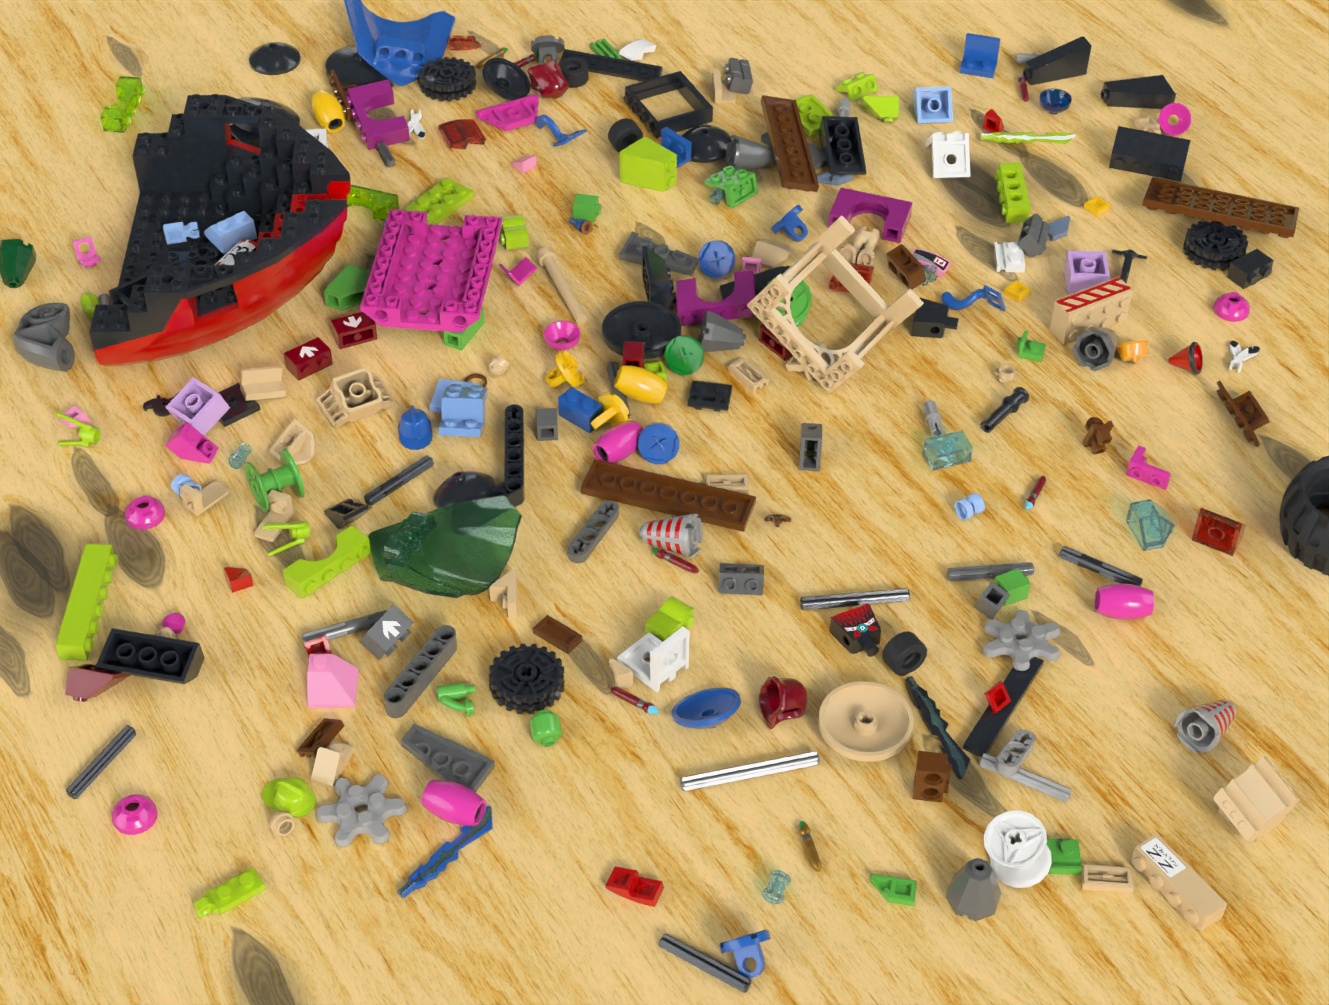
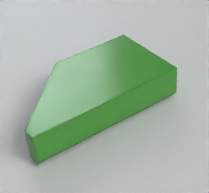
M871 874L870 883L889 903L914 906L916 880Z

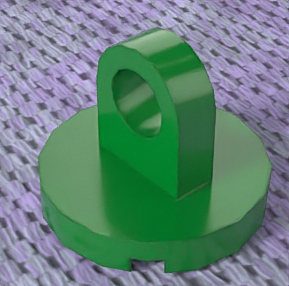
M680 335L666 345L664 352L666 364L674 373L681 376L690 375L698 371L702 366L704 349L701 343L694 337Z

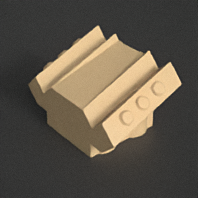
M366 367L333 378L330 388L316 398V401L332 425L341 427L347 421H358L378 413L381 409H389L396 404V401L378 376H373Z
M1262 756L1255 765L1251 764L1240 776L1232 779L1226 788L1221 787L1213 798L1219 806L1218 812L1222 814L1223 819L1233 824L1247 842H1258L1282 823L1286 814L1292 811L1300 801L1292 787L1265 756Z

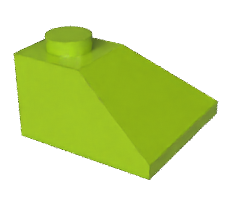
M863 96L860 101V106L878 120H884V123H894V120L899 118V96Z

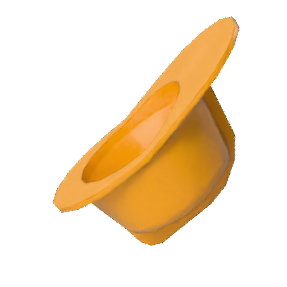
M1148 341L1127 342L1117 345L1116 348L1123 361H1132L1135 365L1137 360L1147 356Z

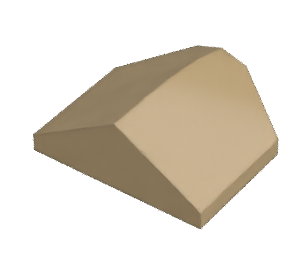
M761 239L757 241L751 258H761L762 267L772 269L778 267L780 263L786 260L792 250L786 244Z
M295 419L268 451L280 460V452L285 448L293 457L296 465L306 464L315 454V435Z

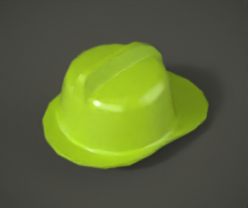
M297 777L272 780L262 790L261 798L267 806L279 812H288L293 817L308 815L316 805L314 791L307 786V783Z

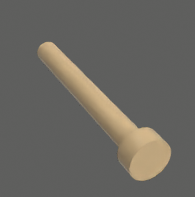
M551 247L541 248L536 253L537 261L541 267L546 268L577 324L585 323L587 316L559 269L554 250Z

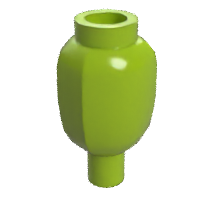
M86 292L82 295L80 303L84 313L92 319L95 306L100 305V301L96 295Z

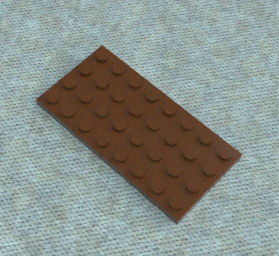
M1155 177L1151 179L1142 205L1146 206L1149 210L1161 209L1165 210L1168 214L1180 213L1184 214L1187 218L1198 217L1206 222L1217 221L1225 226L1236 225L1244 230L1255 229L1263 234H1278L1282 238L1294 237L1299 207Z

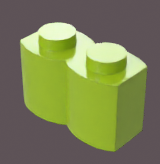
M523 214L501 217L503 218L500 231L501 245H505L506 250L529 247L528 232Z
M671 596L648 619L645 624V634L650 632L664 642L680 628L689 629L695 621L694 608Z

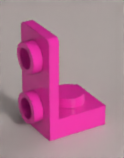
M1138 445L1129 461L1126 476L1166 490L1171 473L1146 464L1147 457H1144L1146 448Z

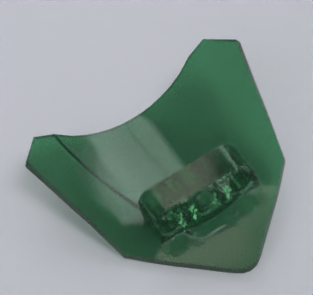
M504 495L456 502L427 513L413 511L402 522L378 529L368 535L370 551L380 581L394 582L426 594L451 598L480 594L499 578L506 567L515 544L522 515Z

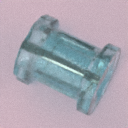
M773 870L769 874L770 882L768 887L763 889L762 896L770 903L781 904L785 898L783 893L785 888L790 885L791 878L783 871Z

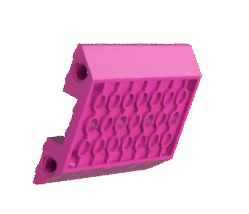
M389 210L360 310L381 327L461 333L480 318L503 218L465 215L462 227L437 224L428 225L427 212Z

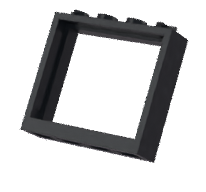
M681 71L625 86V96L623 97L625 104L632 109V112L638 116L641 123H644L648 131L655 138L661 137V129L665 127L670 128L674 132H680L713 122L712 105ZM677 90L694 111L657 121L640 100Z

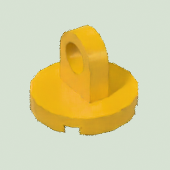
M564 350L556 353L555 358L558 367L546 375L545 382L551 388H555L565 381H568L575 388L583 385L584 375L582 372H578L577 368L579 366L574 357Z
M607 391L598 397L597 401L603 404V413L590 423L595 430L606 422L611 426L631 421V418L628 419L627 416L630 414L629 410L619 396L611 395V392Z

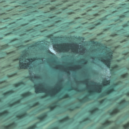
M923 265L926 281L922 283V286H927L928 281H936L938 277L935 274L937 267L934 265Z

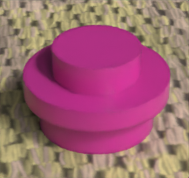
M179 613L169 614L162 621L163 628L169 627L175 634L182 632L186 624L184 616Z

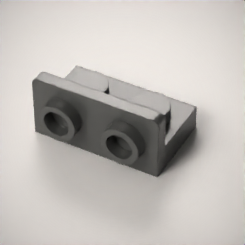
M720 563L719 593L763 595L764 565Z

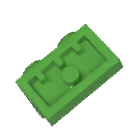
M733 166L724 167L722 171L711 175L710 178L704 181L705 185L725 190L727 205L731 208L758 193L755 173L749 172L746 169L734 168Z

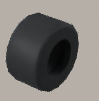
M568 57L559 62L561 71L570 88L581 87L588 82V63L584 59Z
M628 118L615 122L608 132L609 142L618 152L643 138L642 130L632 119Z
M910 631L894 636L885 645L882 652L884 662L899 676H904L917 670L927 656V648L924 643Z

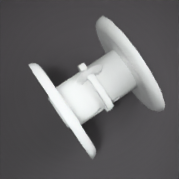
M1020 810L1007 811L996 816L988 824L984 834V847L990 856V866L999 881L1004 885L1014 888H1026L1039 883L1048 874L1052 864L1051 851L1046 844V830L1038 818L1031 813Z

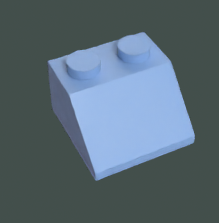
M951 86L916 88L913 91V109L918 124L953 122Z
M245 211L220 221L204 231V235L223 254L228 253L240 240L247 239L253 241L257 239L254 220Z

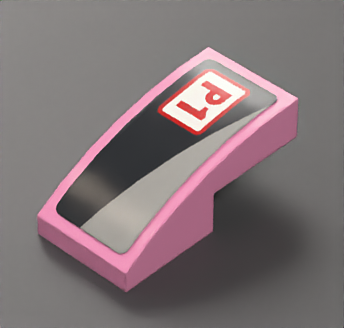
M915 248L911 253L924 268L926 267L939 277L944 275L951 264L949 260L927 250Z

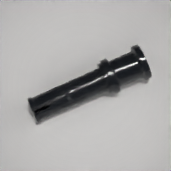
M1016 387L1010 396H1006L1003 399L1001 406L981 422L982 430L990 433L1010 413L1017 412L1022 403L1029 401L1028 392L1022 387Z

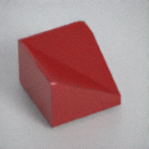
M990 109L985 113L983 129L990 132H1002L1004 130L1002 119L993 109Z
M224 568L225 577L232 593L254 586L251 573L247 569Z

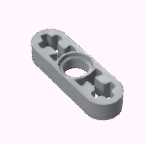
M1028 730L1016 731L997 756L995 770L1004 776L1014 775L1033 750L1036 736Z

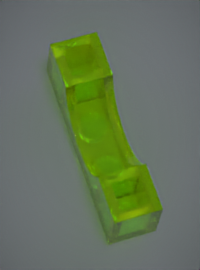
M119 77L115 87L118 101L120 102L111 106H105L101 115L104 132L125 133L127 126L130 125L132 116L135 115L137 105L140 104L141 96L145 93V86L142 84L141 77Z
M351 185L350 194H347L348 207H366L372 211L373 219L384 221L388 217L389 210H399L397 194Z

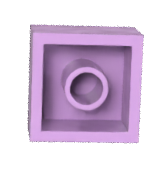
M1067 251L1064 272L1068 293H1077L1109 281L1110 274L1106 252Z
M193 377L165 408L176 421L182 425L188 422L205 436L230 407L219 393Z

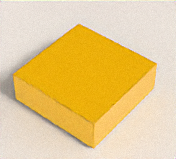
M1099 196L1084 203V208L1096 217L1109 211L1111 206Z
M1017 280L1005 287L1003 291L1004 295L1018 303L1031 293L1029 287Z

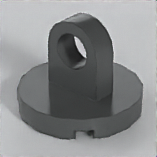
M552 35L539 36L535 38V41H531V51L539 54L541 64H545L544 59L548 56L553 57L552 60L557 62V54L565 49L564 40L560 37L559 40L555 39V36Z

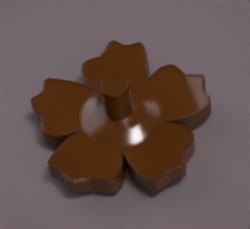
M770 514L765 517L764 521L775 522V527H780L782 521L791 522V518L783 514Z

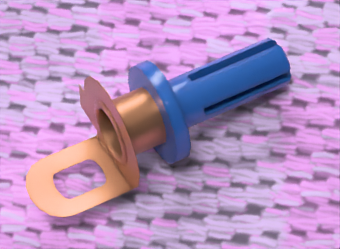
M574 218L569 220V223L576 226L578 231L584 235L593 230L592 226L594 225L588 220L581 219L579 221Z

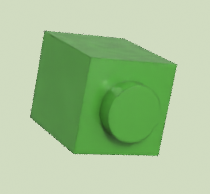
M577 193L573 203V218L595 222L597 215L601 214L602 205L599 204V196Z
M1019 568L995 577L994 584L1010 594L1004 606L1027 599L1030 581Z

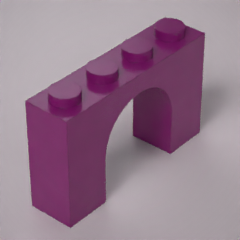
M389 80L347 89L348 97L345 98L351 107L352 119H356L357 131H361L362 143H366L368 150L376 149V143L384 141L388 146L410 140L409 127L404 115L386 120H375L367 116L370 111L376 108L394 104V94Z
M840 188L829 213L828 228L840 216H843L850 223L859 214H876L885 219L882 240L901 243L911 218L913 202Z
M753 270L734 273L735 288L733 293L726 299L717 302H707L699 298L696 278L676 280L677 314L681 326L701 324L707 311L716 313L726 320L755 317L756 315L747 307V304L757 296Z

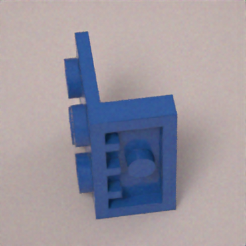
M967 33L959 73L993 79L997 67L1001 39Z
M668 127L661 129V146L677 154V168L691 160L692 142Z

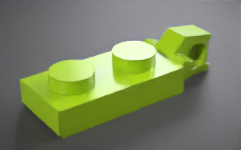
M252 867L206 892L201 899L193 903L195 912L200 919L212 912L214 914L218 912L223 914L265 891V884Z

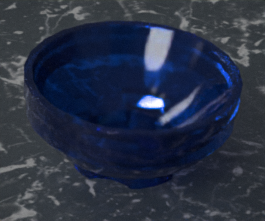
M1054 88L1044 90L1039 97L1040 105L1053 115L1067 110L1072 101V97L1068 92Z

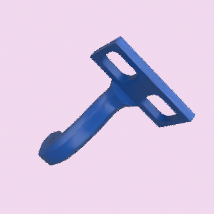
M540 115L535 120L536 126L539 129L547 125L558 140V142L553 144L554 147L564 145L587 132L584 129L575 131L570 135L563 134L555 122L547 115Z
M984 285L983 289L975 290L963 300H956L949 292H944L941 297L943 304L948 305L951 310L965 309L980 298L987 299L988 304L1004 312L1006 310L1001 293Z

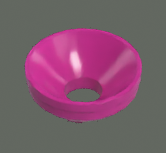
M1171 103L1165 106L1158 118L1161 130L1171 136H1177L1187 131L1191 124V113L1188 108L1180 103ZM1171 115L1178 117L1179 122L1177 125L1169 124L1168 118Z
M1231 292L1219 296L1214 303L1213 309L1215 314L1221 319L1238 322L1248 317L1250 305L1239 293Z
M569 321L553 322L544 331L545 341L550 347L558 351L571 349L580 340V329L576 324ZM559 341L568 342L565 344H558Z
M149 496L135 498L125 509L126 522L135 529L153 528L160 524L165 517V509L161 501ZM149 503L145 508L137 507L138 504Z
M132 794L116 803L112 810V821L114 827L119 832L126 835H137L147 831L154 825L158 812L151 798L141 794ZM135 802L139 804V807L134 811H127L125 809L130 803Z

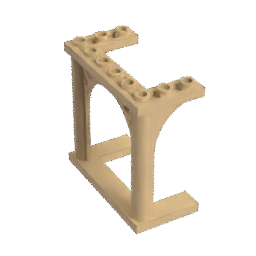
M840 216L822 233L793 265L782 275L779 274L747 304L752 313L762 321L767 329L777 337L829 394L865 364L861 359L886 333L892 331L923 304L922 300L909 289L889 306L836 250L855 231L843 216ZM821 262L875 319L848 347L840 350L824 349L810 342L799 331L791 315L790 298L794 288ZM776 308L782 309L785 312V316H783ZM822 354H824L828 358V364L821 357Z

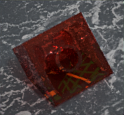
M1201 508L1192 541L1233 556L1242 540L1246 525Z

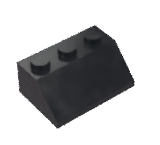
M642 246V278L647 302L661 304L673 311V304L676 303V292H672L674 286L670 267L666 266L665 259L647 246Z

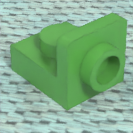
M1024 331L1022 338L1018 337L1016 349H1019L1018 357L1042 362L1046 344L1027 340L1028 331Z

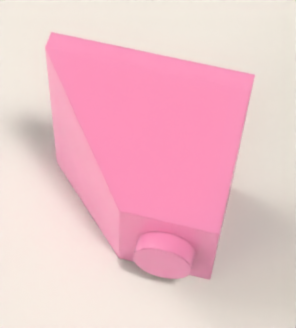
M310 654L307 672L308 708L355 707L359 669L334 654Z

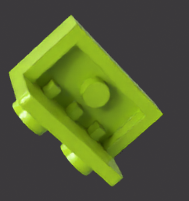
M864 72L855 74V77L852 79H843L841 84L835 86L837 92L848 93L850 102L878 91L875 75L865 74Z

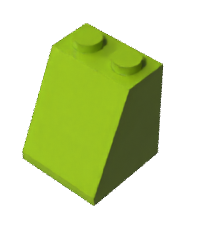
M645 136L619 152L621 183L665 192L676 185L677 154Z

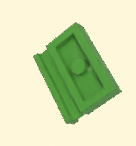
M1047 838L1046 844L1051 851L1052 859L1048 874L1081 875L1082 866L1080 863L1081 856L1078 839Z

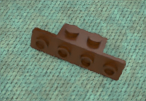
M331 70L329 83L333 87L334 96L340 102L348 122H352L351 107L345 97H348L347 89L357 87V85L352 84L341 87L335 70Z
M1221 381L1216 382L1219 388L1216 392L1220 400L1227 402L1225 406L1230 415L1235 414L1234 420L1239 428H1244L1243 434L1247 441H1252L1258 447L1260 444L1254 430L1270 422L1267 415L1251 391L1232 399Z

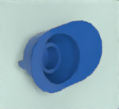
M411 405L410 410L405 411L401 415L398 425L399 439L405 448L419 450L428 446L432 441V426L426 413L420 409H415L414 405Z

